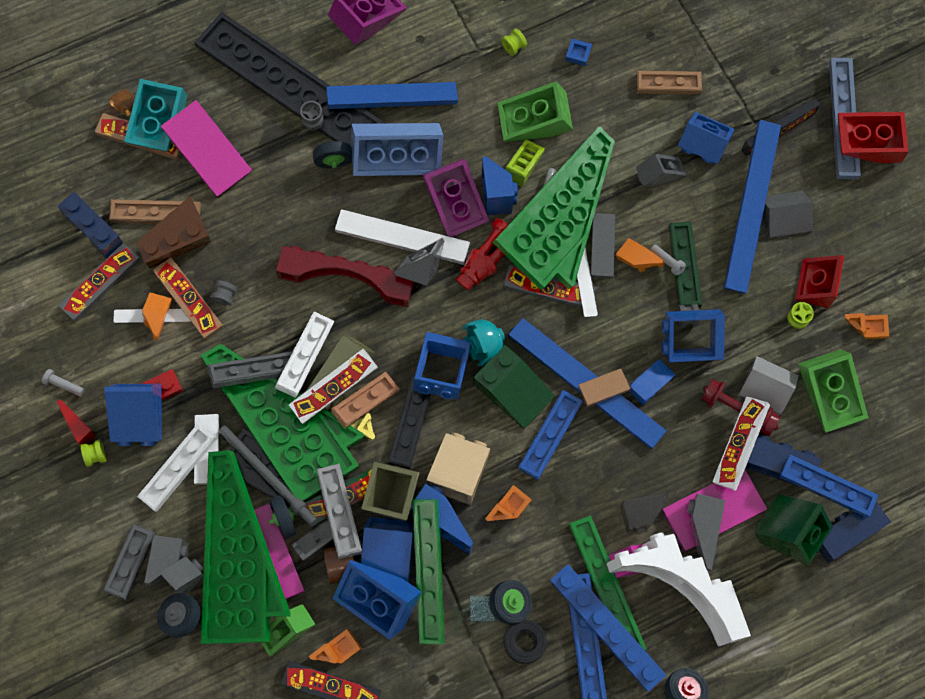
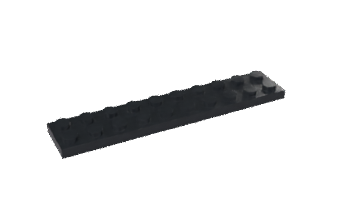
M223 12L215 18L194 42L197 48L301 119L300 108L305 102L315 101L319 103L322 108L324 122L317 130L333 141L345 142L351 146L352 124H386L364 108L328 109L326 86H330L329 84Z

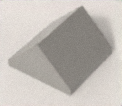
M756 356L738 397L743 399L751 397L768 402L770 404L769 407L773 408V412L781 416L796 388L799 375Z

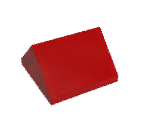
M835 255L803 259L795 300L829 309L837 298L844 256Z

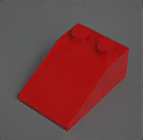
M905 112L838 113L841 155L876 163L903 162L909 152Z

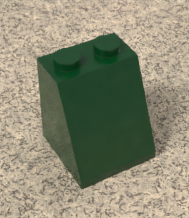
M778 494L775 501L769 504L764 518L757 523L754 533L761 544L809 566L833 526L823 505Z

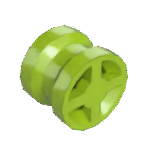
M516 28L511 31L509 36L505 35L501 38L504 49L511 56L517 54L520 48L523 49L527 46L525 36Z
M805 302L796 303L787 315L788 323L795 329L805 328L814 316L813 308Z
M100 439L90 445L87 443L81 444L83 460L87 467L92 466L95 462H106L105 450Z

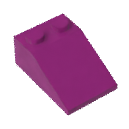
M334 0L328 16L356 45L372 37L406 11L407 7L400 0Z
M461 158L421 175L448 237L489 222L466 159Z

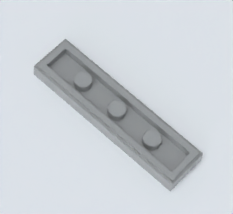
M340 464L316 469L338 560L362 554Z

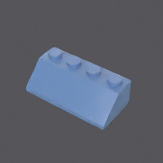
M352 124L353 176L422 175L441 167L443 133L440 124Z

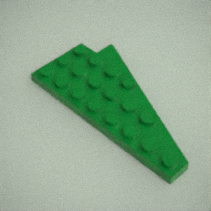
M600 126L593 131L492 242L540 290L554 276L568 289L575 285L615 143Z
M222 344L201 355V359L206 367L209 364L244 359ZM274 378L220 387L288 490L297 499L300 498L303 502H306L321 492L316 469L340 464L343 478L359 469L358 463L348 449L365 439V435L351 425L344 429L335 416L325 409H322L302 424L289 406L301 394L298 393L295 398L276 389L275 386L278 379Z
M230 450L208 452L201 644L270 642V617H291V613L234 452Z

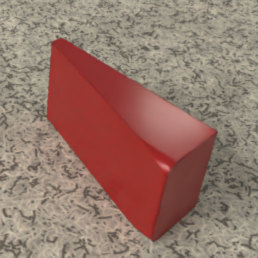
M62 400L57 401L76 442L81 446V444H88L92 441L96 434Z

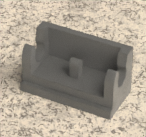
M328 518L291 545L305 565L324 551L323 549L329 548L334 544Z

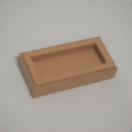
M621 368L578 385L587 407L630 391Z

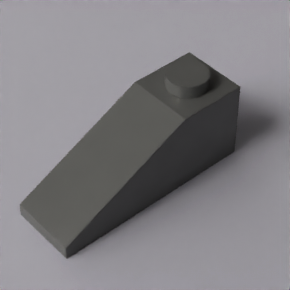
M697 493L693 500H689L687 513L690 514L689 523L699 558L703 557L709 573L713 567L725 500Z

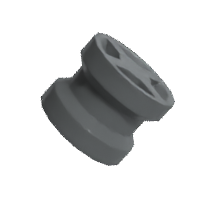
M215 281V291L211 293L210 300L223 306H231L233 302L232 295L236 293L237 287L225 281Z
M691 304L689 307L678 305L677 311L699 310L697 304ZM700 320L678 321L679 327H685L689 324L699 326Z

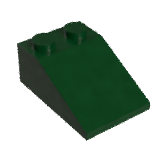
M506 345L474 376L473 385L524 430L555 397L527 364Z

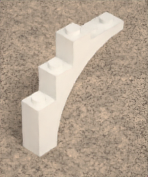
M662 532L650 536L651 541L643 544V547L635 549L633 554H629L628 551L617 553L614 555L615 559L607 563L610 573L620 571L640 572L659 578L676 588L701 613L710 627L718 647L751 636L731 580L721 582L719 578L711 581L703 557L693 559L692 556L682 558L674 534L664 536Z

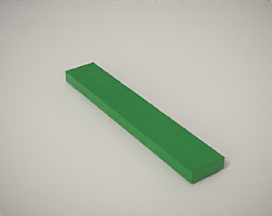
M414 499L417 589L421 591L417 600L419 644L443 645L445 643L439 501L438 499Z
M591 515L569 523L568 526L587 572L590 574V579L598 598L639 645L646 650L647 648L615 572H609L607 563L610 560Z

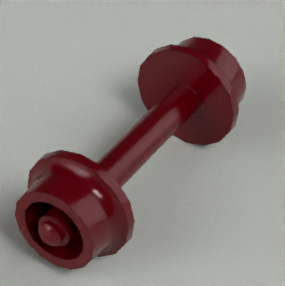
M712 379L708 386H703L704 394L701 400L709 405L708 408L711 409L715 401L718 400L732 409L741 412L743 404L721 392L726 383L725 381L718 382ZM769 407L759 434L761 433L768 437L773 430L779 429L777 423L780 416L773 412L772 407Z

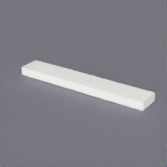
M342 209L335 227V232L411 252H415L443 238L445 242L440 259L462 265L465 263L470 245L468 241Z

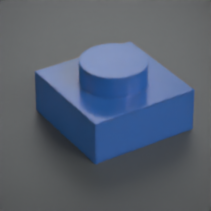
M571 39L565 61L586 66L592 44Z

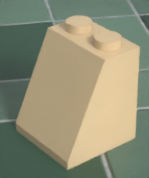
M446 433L427 477V485L430 487L435 485L444 491L443 495L445 497L471 506L490 454V448H487L485 443L474 440V442L464 440L465 437L458 433H452L451 435Z

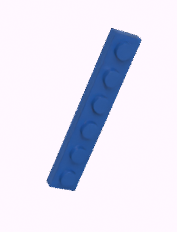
M566 565L550 580L552 585L647 692L666 676L662 669L569 565Z

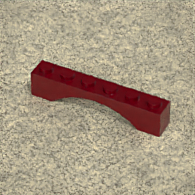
M283 246L276 268L278 279L302 283L320 276L338 275L350 277L372 287L382 296L386 303L409 308L415 285L414 281L396 276L395 271L390 270L386 266H370L360 260L352 262L338 255L330 257L316 250L311 252L303 251L298 246Z

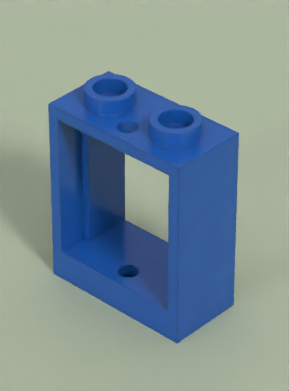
M720 309L665 312V319H662V332L665 333V341H662V354L666 356L669 362L724 360L725 315ZM710 320V348L674 350V321Z
M426 332L414 378L413 390L422 394L439 395L444 399L458 400L471 342ZM428 352L461 359L456 384L422 377Z

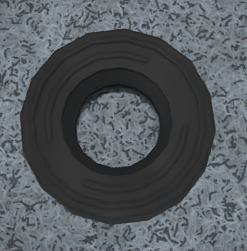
M524 619L519 623L509 626L503 643L505 651L511 659L517 663L529 664L542 657L546 650L547 638L539 624ZM527 632L533 636L535 643L531 650L522 651L517 647L516 638L520 633Z

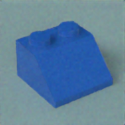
M695 112L688 122L678 146L687 154H697L705 162L718 164L735 129Z
M487 156L482 157L481 180L486 214L512 213L513 205H517V183H513L512 175Z

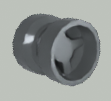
M315 101L305 102L300 108L302 124L308 130H317L324 122L321 105Z

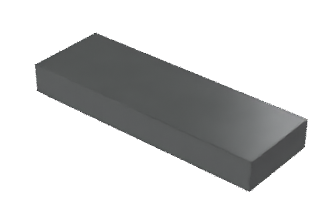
M594 214L592 221L591 278L613 279L615 214Z
M132 524L103 589L104 592L127 600L152 544L153 536L156 535L155 532Z

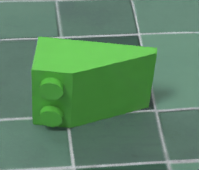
M557 81L498 102L504 142L554 137L573 130L567 93Z
M840 349L799 363L805 388L825 433L868 418L851 353Z

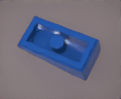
M659 359L629 386L630 391L628 392L644 406L675 374Z

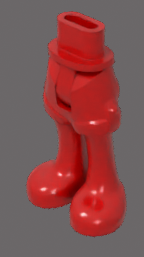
M496 218L492 222V233L479 249H473L470 252L466 263L460 269L461 274L455 279L467 291L474 285H479V282L486 277L492 276L497 270V263L505 255L498 248L490 256L487 255L494 246L492 242L508 226L501 219Z

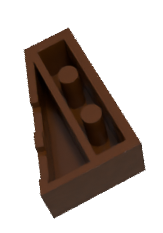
M189 196L136 243L144 262L150 269L169 258L173 259L206 245L211 240L191 196Z

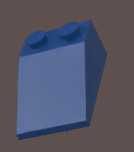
M425 484L416 499H438L440 536L470 555L473 549V542L449 501L443 495L444 491L435 485L430 487ZM412 503L410 507V517L414 519Z
M351 560L347 564L332 599L390 640L405 628L421 591L400 577Z

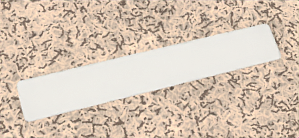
M585 248L577 278L584 316L590 317L597 316L598 314Z
M143 309L114 310L113 321L114 323L143 322ZM169 309L164 322H191L182 309Z

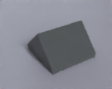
M803 191L766 197L763 218L768 238L773 239L811 233L813 231V202Z
M441 238L405 256L395 270L396 276L428 285L438 269L445 242L444 239Z

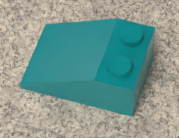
M140 79L124 142L168 152L172 141L162 130L161 126L185 108L188 95L184 89Z

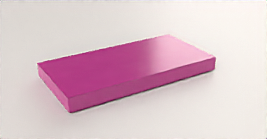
M197 100L161 126L162 130L216 197L220 196L252 171Z
M744 470L736 491L713 483L663 508L661 511L683 551L686 552L696 546L689 523L690 514L687 513V506L689 500H693L697 493L725 500L719 534L761 514L767 508L746 470Z
M270 504L255 509V514L286 600L305 592L279 527H276L275 523L270 525L268 521L273 519L271 515L273 511Z

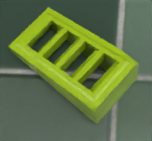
M525 139L505 168L512 175L513 183H517L520 187L525 184L544 153L545 148ZM525 150H528V151L534 153L535 156H533V155H531V154L525 152Z

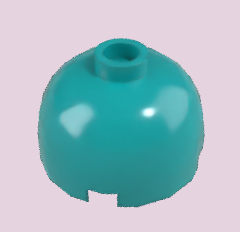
M480 319L464 324L462 329L463 331L467 330V336L463 338L465 341L471 342L469 354L473 361L479 360L478 366H485L503 347L504 333L501 328H497L495 324L488 320Z

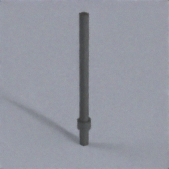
M223 426L219 433L290 505V509L296 515H300L310 526L315 525L318 519L306 508L307 505L300 498L297 499L227 426Z

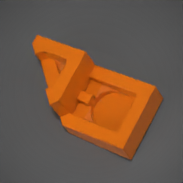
M629 238L616 253L618 260L633 268H638L639 272L645 271V268L653 266L660 268L665 265L660 257Z
M149 293L142 310L143 323L150 329L153 339L158 341L164 327V320L171 306L172 298Z
M865 313L845 314V320L865 339H889L888 315L865 316Z
M513 485L485 519L487 521L518 518L532 499Z
M346 629L332 641L321 646L309 657L312 660L344 663L363 648L350 629Z

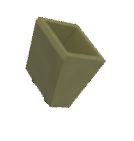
M374 462L361 509L383 517L403 522L407 521L419 472Z

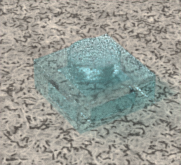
M470 596V622L495 621L489 605L490 596Z

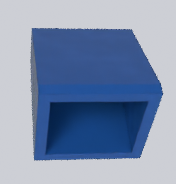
M113 384L104 387L110 442H118V446H130L132 442H141L142 446H153L155 442L162 439L161 384Z
M369 516L364 527L361 564L400 577L409 583L414 521L407 520L403 522L395 519Z

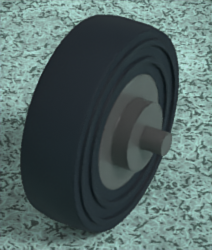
M173 594L163 601L158 610V626L168 636L174 638L185 637L196 628L200 619V607L197 601L187 594Z

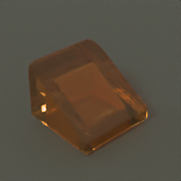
M124 88L112 95L108 100L112 107L129 117L132 112L135 95Z

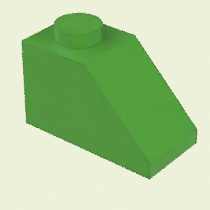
M303 604L290 609L291 617H278L270 624V642L262 643L269 656H273L302 637L315 625Z

